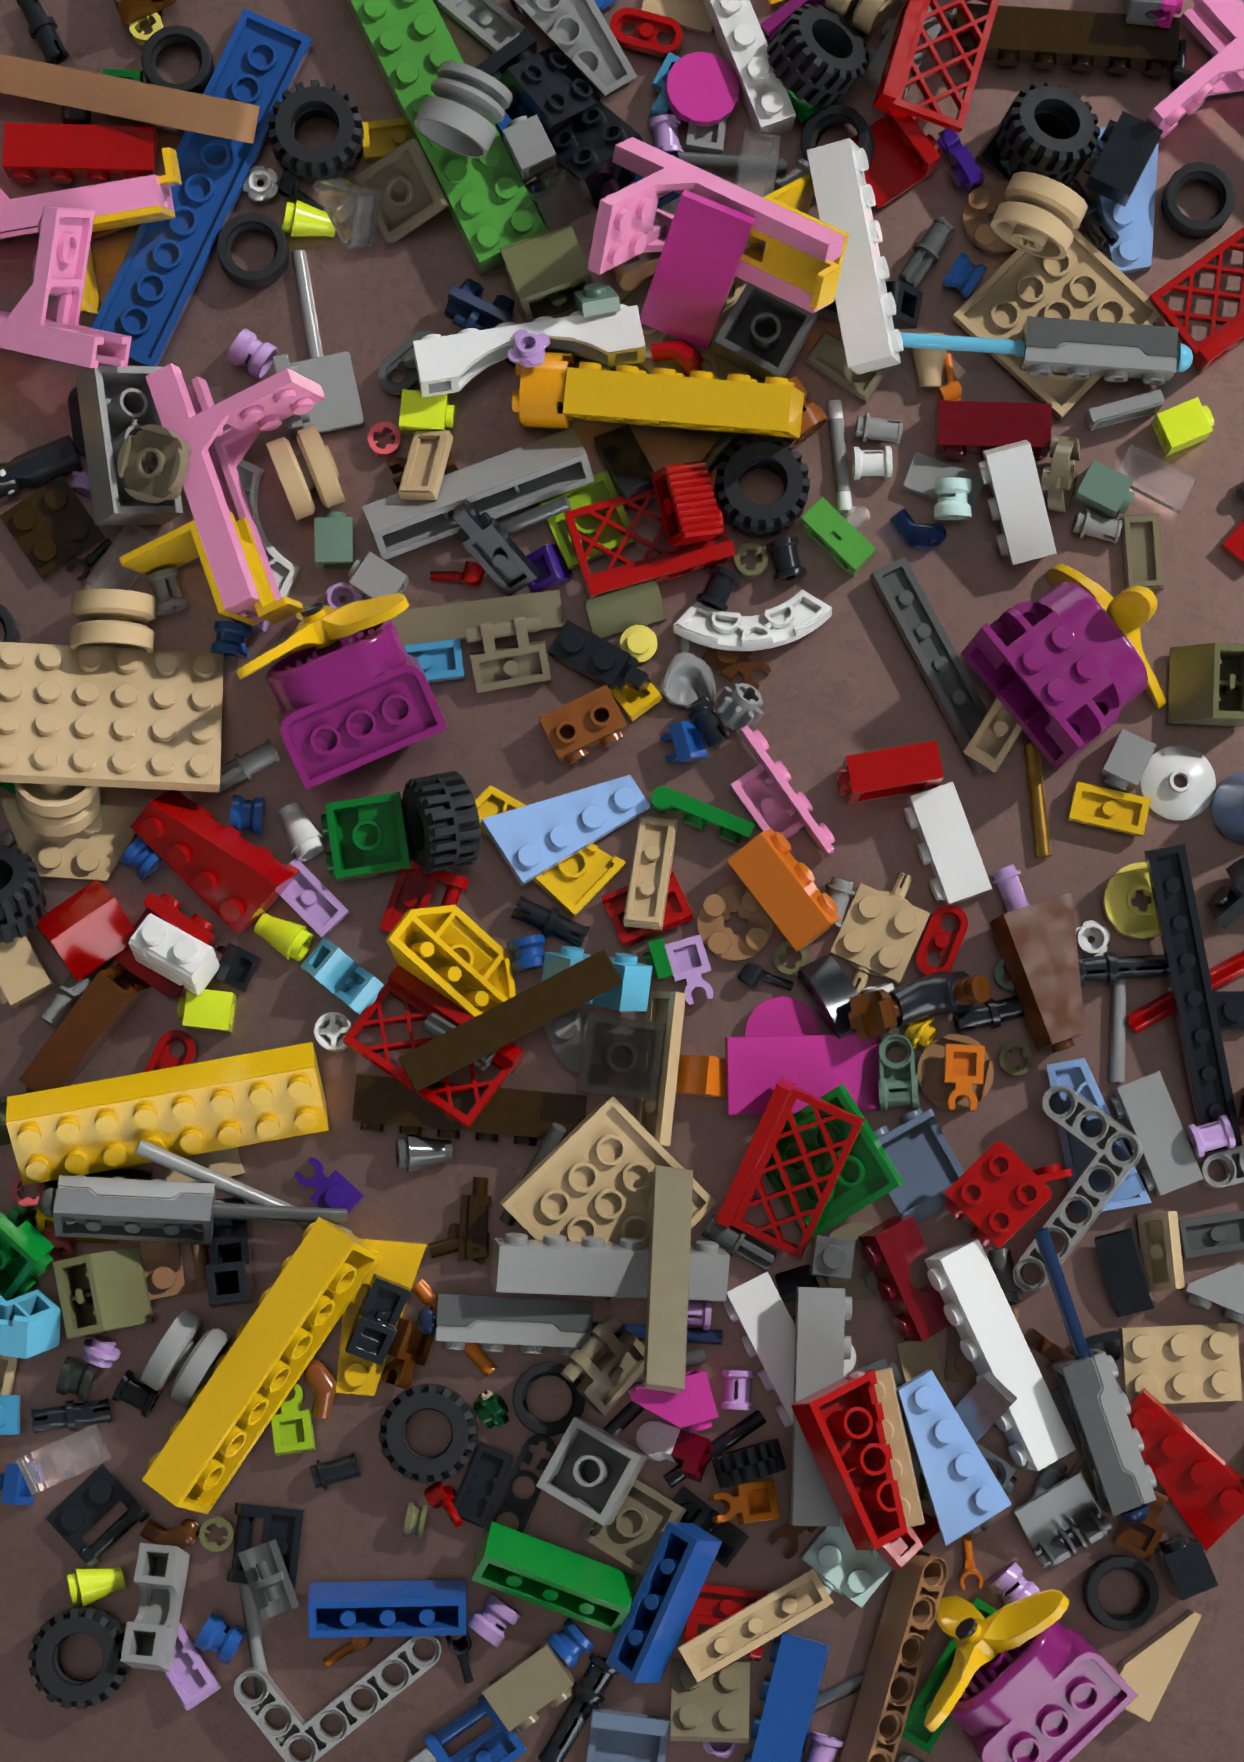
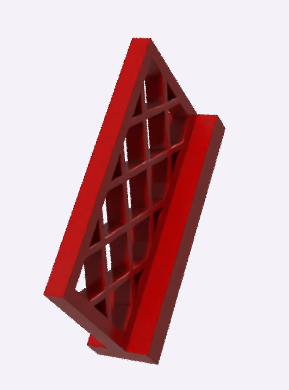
M903 0L872 107L887 112L889 108H893L960 133L965 123L1000 0H978L988 4V9L985 16L974 20L966 5L971 0H954L942 7L939 6L937 0ZM930 6L932 11L927 13L928 8ZM958 7L967 24L952 30L944 13ZM936 17L945 34L930 40L923 25L925 21ZM983 24L982 30L980 31L978 26ZM971 30L977 42V47L965 53L956 36ZM919 39H920L921 42H922V45L917 46V45H918V42H919ZM948 40L957 57L943 63L934 46ZM926 50L935 67L920 73L913 59L915 54ZM973 57V61L971 64L969 59ZM961 63L968 76L967 82L955 86L946 69ZM909 73L912 74L913 78L908 79ZM939 73L947 91L933 97L924 79ZM915 83L926 100L917 105L902 99L905 88ZM964 90L961 98L959 92ZM951 96L958 108L956 119L943 115L937 102Z
M1244 227L1148 298L1170 327H1178V338L1191 349L1194 357L1192 363L1200 373L1244 341V253L1242 269L1222 266L1223 253L1226 250L1244 252V244L1237 243L1244 238ZM1216 259V265L1209 264ZM1199 270L1215 273L1213 290L1193 287L1194 274ZM1221 274L1241 277L1239 294L1219 291ZM1188 279L1187 286L1180 285ZM1169 292L1186 294L1184 311L1171 310L1162 300V297ZM1192 295L1212 298L1210 315L1190 312ZM1218 299L1238 302L1237 315L1232 319L1217 317ZM1178 318L1183 319V325L1178 320ZM1189 320L1209 323L1208 337L1198 344L1188 332ZM1215 324L1222 325L1220 328L1214 331Z
M655 488L627 499L619 496L566 511L563 514L585 583L584 589L587 599L651 580H657V583L709 569L711 565L720 566L732 562L736 552L732 540H729L724 521L722 526L723 533L718 535L719 538L689 547L682 545L678 550L669 552L656 545L665 529L663 519L645 509L651 497L656 496ZM644 500L641 507L634 503L637 501ZM625 505L638 512L629 529L609 520L615 507ZM608 510L605 517L597 513ZM641 515L661 525L652 542L632 532ZM590 516L602 523L591 540L578 533L574 519ZM605 525L625 535L616 553L597 543ZM629 537L649 548L643 560L632 562L620 555ZM581 541L589 545L585 553ZM593 548L613 558L607 570L594 574L590 573L587 558ZM652 551L661 554L649 558ZM616 561H619L620 563L624 564L622 566L613 568Z
M397 964L388 976V982L378 993L374 1003L367 1007L343 1038V1043L415 1092L404 1069L397 1068L390 1063L388 1051L407 1048L413 1050L415 1047H419L432 1040L431 1037L414 1040L411 1024L413 1021L426 1020L431 1013L439 1015L456 1027L474 1018V1016ZM389 995H392L404 1004L405 1015L383 1018L381 1006ZM409 1008L414 1010L416 1013L410 1014ZM377 1012L378 1019L371 1020ZM407 1023L409 1040L387 1044L384 1026ZM380 1027L382 1045L366 1047L356 1040L363 1029ZM512 1042L499 1048L491 1064L500 1069V1072L492 1081L477 1083L474 1064L471 1063L469 1064L472 1084L450 1087L447 1076L443 1078L445 1088L432 1090L424 1088L415 1093L469 1129L509 1074H513L521 1064L523 1050ZM384 1052L385 1059L377 1053ZM486 1089L482 1096L479 1098L478 1090ZM473 1091L475 1105L467 1115L453 1107L451 1094ZM446 1095L447 1102L439 1096Z
M782 1077L775 1086L715 1222L727 1228L733 1226L801 1259L865 1119L795 1087L796 1083ZM797 1099L812 1105L817 1120L797 1126L792 1113ZM820 1110H822V1111H824V1112H826V1113H829V1114H831V1115H828V1116H826V1117H823ZM839 1118L853 1125L848 1138L833 1143L825 1122ZM789 1120L792 1129L783 1131L787 1121ZM819 1125L827 1145L807 1152L800 1131ZM794 1134L801 1154L782 1161L776 1145L780 1138ZM843 1146V1149L838 1157L835 1148ZM829 1150L835 1165L833 1171L817 1177L810 1157ZM773 1154L776 1163L768 1165ZM804 1159L811 1180L792 1186L785 1166ZM778 1168L786 1188L767 1195L761 1178L764 1173ZM828 1180L824 1190L822 1191L820 1182ZM813 1185L819 1199L816 1207L801 1211L794 1191ZM758 1189L760 1197L752 1200L756 1190ZM788 1194L796 1214L776 1220L769 1200ZM763 1202L770 1223L757 1227L743 1220L748 1207ZM813 1214L807 1226L804 1217ZM798 1219L803 1232V1237L798 1246L784 1240L779 1225ZM773 1228L775 1235L766 1230Z

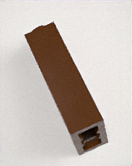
M1069 892L1002 914L990 922L1037 1051L1049 1047L1052 1048L1053 1053L1075 1046L1074 1038L1086 1033L1073 899Z
M120 964L98 972L19 1078V1081L27 1086V1093L70 1086L151 986Z

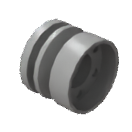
M445 61L438 68V78L433 80L431 84V91L436 97L429 96L424 99L414 120L415 126L431 141L450 151L467 157L482 159L487 156L496 137V129L491 123L498 124L503 121L505 117L504 110L509 108L513 100L512 93L496 78L477 68L456 61Z

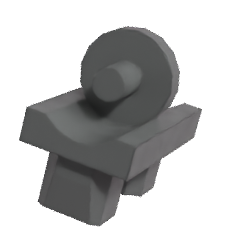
M276 1539L238 1553L262 1621L300 1606Z

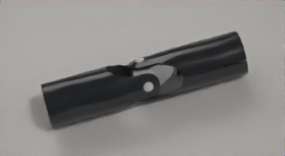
M70 435L22 453L9 462L0 463V499L17 492L20 488L40 484L83 466Z

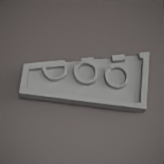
M514 0L604 96L637 77L594 0Z

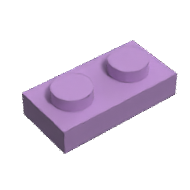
M295 857L289 864L300 870V872L280 896L323 939L350 912Z

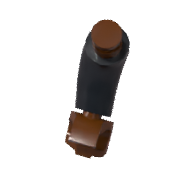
M964 971L936 972L914 979L890 992L880 989L850 997L851 1012L848 1013L851 1029H856L858 1039L861 1041L892 1033L897 1027L922 1019L969 1012L975 1003H984L989 999L991 988L989 981L983 975L970 977Z

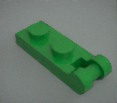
M657 787L651 795V808L656 813L665 814L673 811L684 816L682 821L687 825L703 830L705 825L719 831L718 837L733 844H739L740 840L748 843L755 823L668 787Z

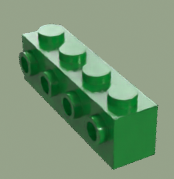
M491 1521L478 1545L471 1575L472 1581L613 1634L617 1633L630 1612L636 1579L635 1575Z

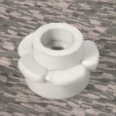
M262 165L254 166L251 168L243 184V190L248 192V197L253 201H267L273 198L278 191V176L271 168L265 169ZM259 180L264 181V185L258 186L257 182Z
M1085 921L1082 924L1083 926L1076 928L1078 953L1083 957L1102 956L1107 951V943L1110 942L1109 931L1097 921ZM1089 936L1094 937L1095 941L1093 943L1088 942Z

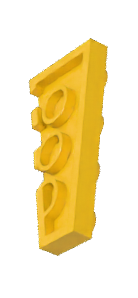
M490 785L475 800L481 832L493 843L483 828L481 820L527 805ZM593 843L534 878L533 881L574 919L618 874L627 862L617 856L612 857L598 849V846Z
M361 1239L382 1254V1256L343 1312L335 1393L375 1396L389 1355H386L381 1366L346 1352L345 1349L352 1327L373 1275L377 1274L409 1287L411 1290L427 1244ZM405 1304L404 1309H403V1311H402V1313H401V1315H400L401 1318H402V1316H403V1314H404L403 1312H404V1310H405L406 1304Z

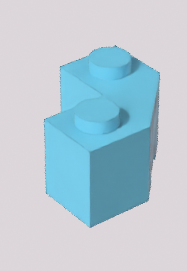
M562 946L561 952H545L541 982L591 955L584 954V949L571 946ZM615 953V958L609 957L622 984L583 1005L593 1004L619 1012L647 1011L653 966L637 962V955Z
M41 1289L6 1301L0 1295V1355L27 1359L59 1346L61 1309Z

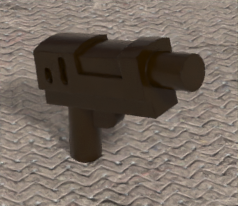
M473 1177L472 1195H461L460 1224L452 1223L449 1226L447 1239L428 1243L431 1258L458 1252V1261L474 1260L479 1264L485 1263L486 1258L489 1257L490 1232H488L489 1207H491L492 1196H488V1178Z

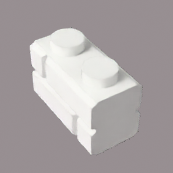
M151 913L147 915L129 941V946L137 962L180 986L184 985L185 989L196 995L203 992L220 967L213 947Z

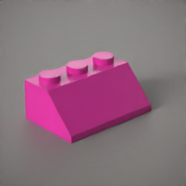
M703 1368L685 1373V1390L681 1394L643 1389V1385L628 1389L631 1401L679 1428L687 1427L690 1433L712 1427L711 1419L719 1417L707 1374Z

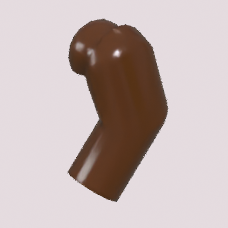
M149 1519L140 1536L153 1544L178 1546L181 1549L191 1547L197 1541L200 1527L196 1521L184 1519L180 1526L166 1529Z

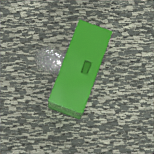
M821 497L801 517L799 526L852 578L874 557L876 548L859 532L870 519L868 509L862 505L853 506L842 516L827 500Z

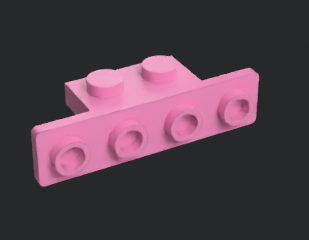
M748 725L740 729L739 735L757 759L759 765L730 784V788L761 832L773 829L775 833L779 832L788 839L802 828H805L827 858L834 851V847L831 845L835 841L834 836L823 822L817 825L812 818L810 812L813 810V807L801 791L797 794L793 791L788 783L792 778L782 762L778 760L774 763L767 754L766 750L770 747L758 729L752 732Z

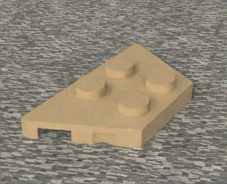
M2 798L1 801L19 849H21L22 854L28 853L31 856L40 878L94 881L97 879L99 882L107 883L118 868L122 854L133 842V838L136 835L130 826L144 810V807L100 805V812L92 824L81 832L65 837H51L31 830L22 821L16 799Z

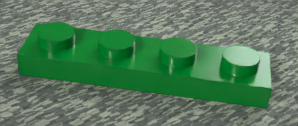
M974 1597L971 1602L985 1619L997 1611L977 1597ZM951 1638L912 1701L902 1734L903 1738L929 1754L951 1719V1716L948 1715L943 1723L932 1733L924 1725L928 1710L941 1687L947 1671L953 1664L957 1645Z

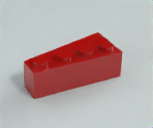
M170 790L149 802L130 826L236 934L256 923L300 872L291 864L285 866L272 858L274 853L263 846L257 848L241 837L242 833L231 825L225 827L213 819L212 813L176 790Z
M875 1369L856 1371L791 1405L856 1550H876L908 1532L898 1482L893 1478L890 1459H893L890 1443L886 1444L882 1420L885 1419L882 1403H878L874 1385L877 1384Z

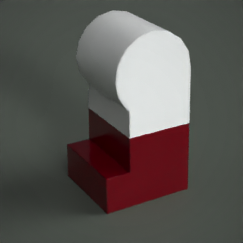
M659 1421L644 1423L640 1426L636 1435L637 1445L643 1453L649 1455L648 1459L652 1461L666 1459L682 1465L681 1471L686 1478L701 1483L714 1448L709 1438Z

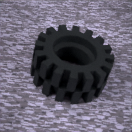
M778 1438L752 1444L711 1458L720 1489L740 1485L787 1469Z

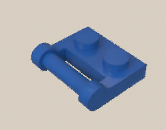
M483 1694L477 1698L478 1703L436 1733L431 1731L423 1737L424 1742L438 1762H513L524 1754L527 1748L514 1729L510 1732L507 1730ZM488 1715L494 1725L450 1756L444 1746Z

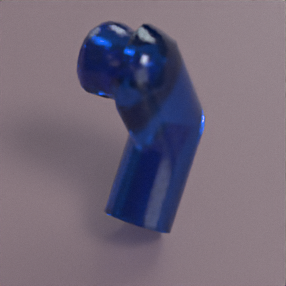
M906 509L899 511L890 519L905 541L912 547L934 548L939 546L947 536L946 529L941 523L916 524Z

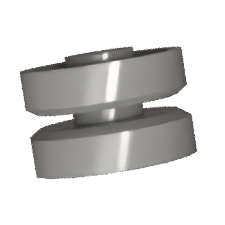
M184 1308L171 1324L153 1352L140 1378L141 1382L158 1391L165 1388L173 1376L177 1374L171 1386L169 1398L185 1409L191 1406V1400L196 1391L207 1384L214 1373L215 1363L225 1354L232 1340L231 1335L218 1327H212L196 1343L203 1327V1318L187 1308Z

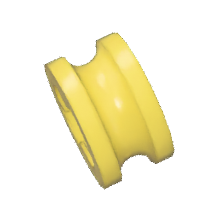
M157 12L129 24L132 38L142 46L145 45L152 34L163 28L161 18ZM148 20L149 25L152 21L155 22L152 25L153 32L151 34L145 35L144 30L138 33L141 29L140 23L142 21Z

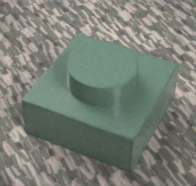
M591 283L584 286V290L573 292L575 307L583 317L620 310L619 296L610 285Z

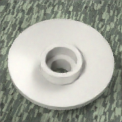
M1169 746L1157 751L1151 756L1140 780L1142 796L1151 798L1149 808L1158 816L1172 821L1189 820L1201 814L1211 803L1216 789V778L1209 761L1198 751L1186 746ZM1175 775H1182L1186 778L1187 784L1185 787L1179 788L1174 784L1173 779Z

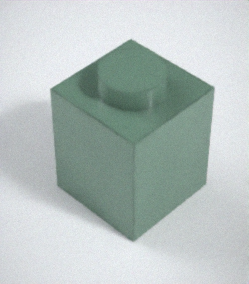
M1093 460L1072 501L1091 509V511L1101 516L1113 519L1118 511L1125 514L1135 493L1129 491V488L1134 479Z
M325 512L323 517L314 518V551L317 570L351 569L355 562L353 518L346 517L344 512Z

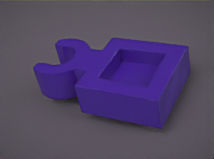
M945 129L939 132L940 138L937 139V143L950 159L951 167L949 168V173L954 183L959 188L963 186L969 195L973 189L983 184L985 175L967 146L963 147L958 134L955 131Z
M310 1157L308 1160L316 1168V1174L313 1178L305 1179L299 1172L294 1175L300 1184L306 1187H314L317 1190L310 1199L321 1208L347 1209L348 1215L365 1197L337 1170L329 1178L326 1177L322 1163L313 1157Z

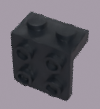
M552 46L508 67L499 80L512 93L513 100L509 108L504 110L511 120L520 116L530 118L537 114L549 140L562 123L582 114L589 107L596 106L601 100L597 91L558 46Z
M599 102L575 118L552 137L550 142L556 152V162L578 180L589 203L598 210L601 199L625 188L635 179L637 174L612 162L615 145L631 137L642 142L643 140L637 131Z

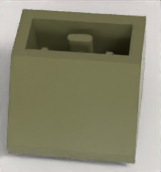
M570 222L499 248L519 312L525 323L532 322L534 319L542 316L553 318L566 317L578 311L575 307L573 292L584 290V286L593 283L590 271L587 269V263Z
M1214 642L1170 648L1168 723L1244 726V644Z
M140 1246L91 1253L53 1262L67 1339H83L154 1323Z

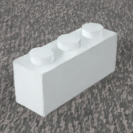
M1027 440L982 451L985 461L978 462L983 484L990 483L993 498H989L987 501L992 520H999L1002 534L996 535L1001 557L1008 556L1012 565L1057 554L1031 444Z
M953 781L910 796L907 800L908 807L904 808V814L911 830L917 829L922 843L917 844V850L923 865L930 864L934 879L930 880V885L936 901L943 900L944 905H956L989 893L992 890V886Z

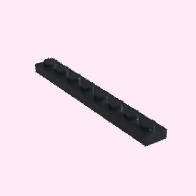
M1185 843L1144 851L1196 1123L1197 1126L1218 1121L1219 1116L1226 1115L1234 1132L1236 1146H1241V1134ZM1224 1146V1147H1221V1148H1218V1149H1214V1150H1211V1151H1207V1152H1212V1151L1227 1149V1147Z

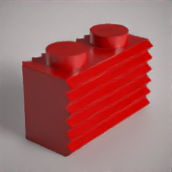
M704 460L665 465L651 474L671 548L705 543L723 533V514L715 504L716 498L713 497L714 480L712 474L706 468Z

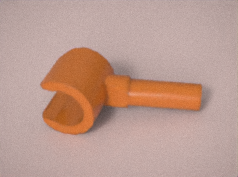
M946 353L944 369L947 385L939 387L938 394L940 400L961 401L962 387L959 381L956 380L952 354Z
M964 1534L962 1536L963 1568L958 1573V1580L965 1591L964 1579L966 1576L974 1574L977 1576V1587L980 1590L983 1586V1577L975 1567V1560H973L971 1534Z
M349 1637L351 1643L343 1645L323 1659L325 1665L330 1667L346 1655L366 1648L372 1643L373 1637Z

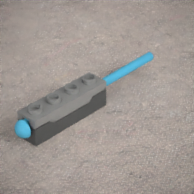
M1027 316L1023 325L1022 340L900 332L903 347L1013 354L1021 357L1020 370H1028L1030 375L1037 377H1048L1052 375V372L1067 373L1068 378L1077 380L1089 379L1090 375L1105 376V380L1109 382H1125L1128 378L1142 379L1144 384L1162 385L1165 384V381H1170L1175 372L1187 370L1193 361L1191 349L1185 344H1178V327Z

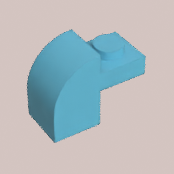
M325 937L300 966L325 989L358 1014L364 1008L374 1003L379 990L384 986L376 977L359 966Z

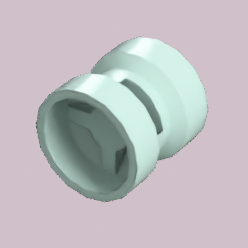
M947 477L934 480V492L938 495V503L934 506L935 519H971L972 506L968 503V495L972 491L971 479Z

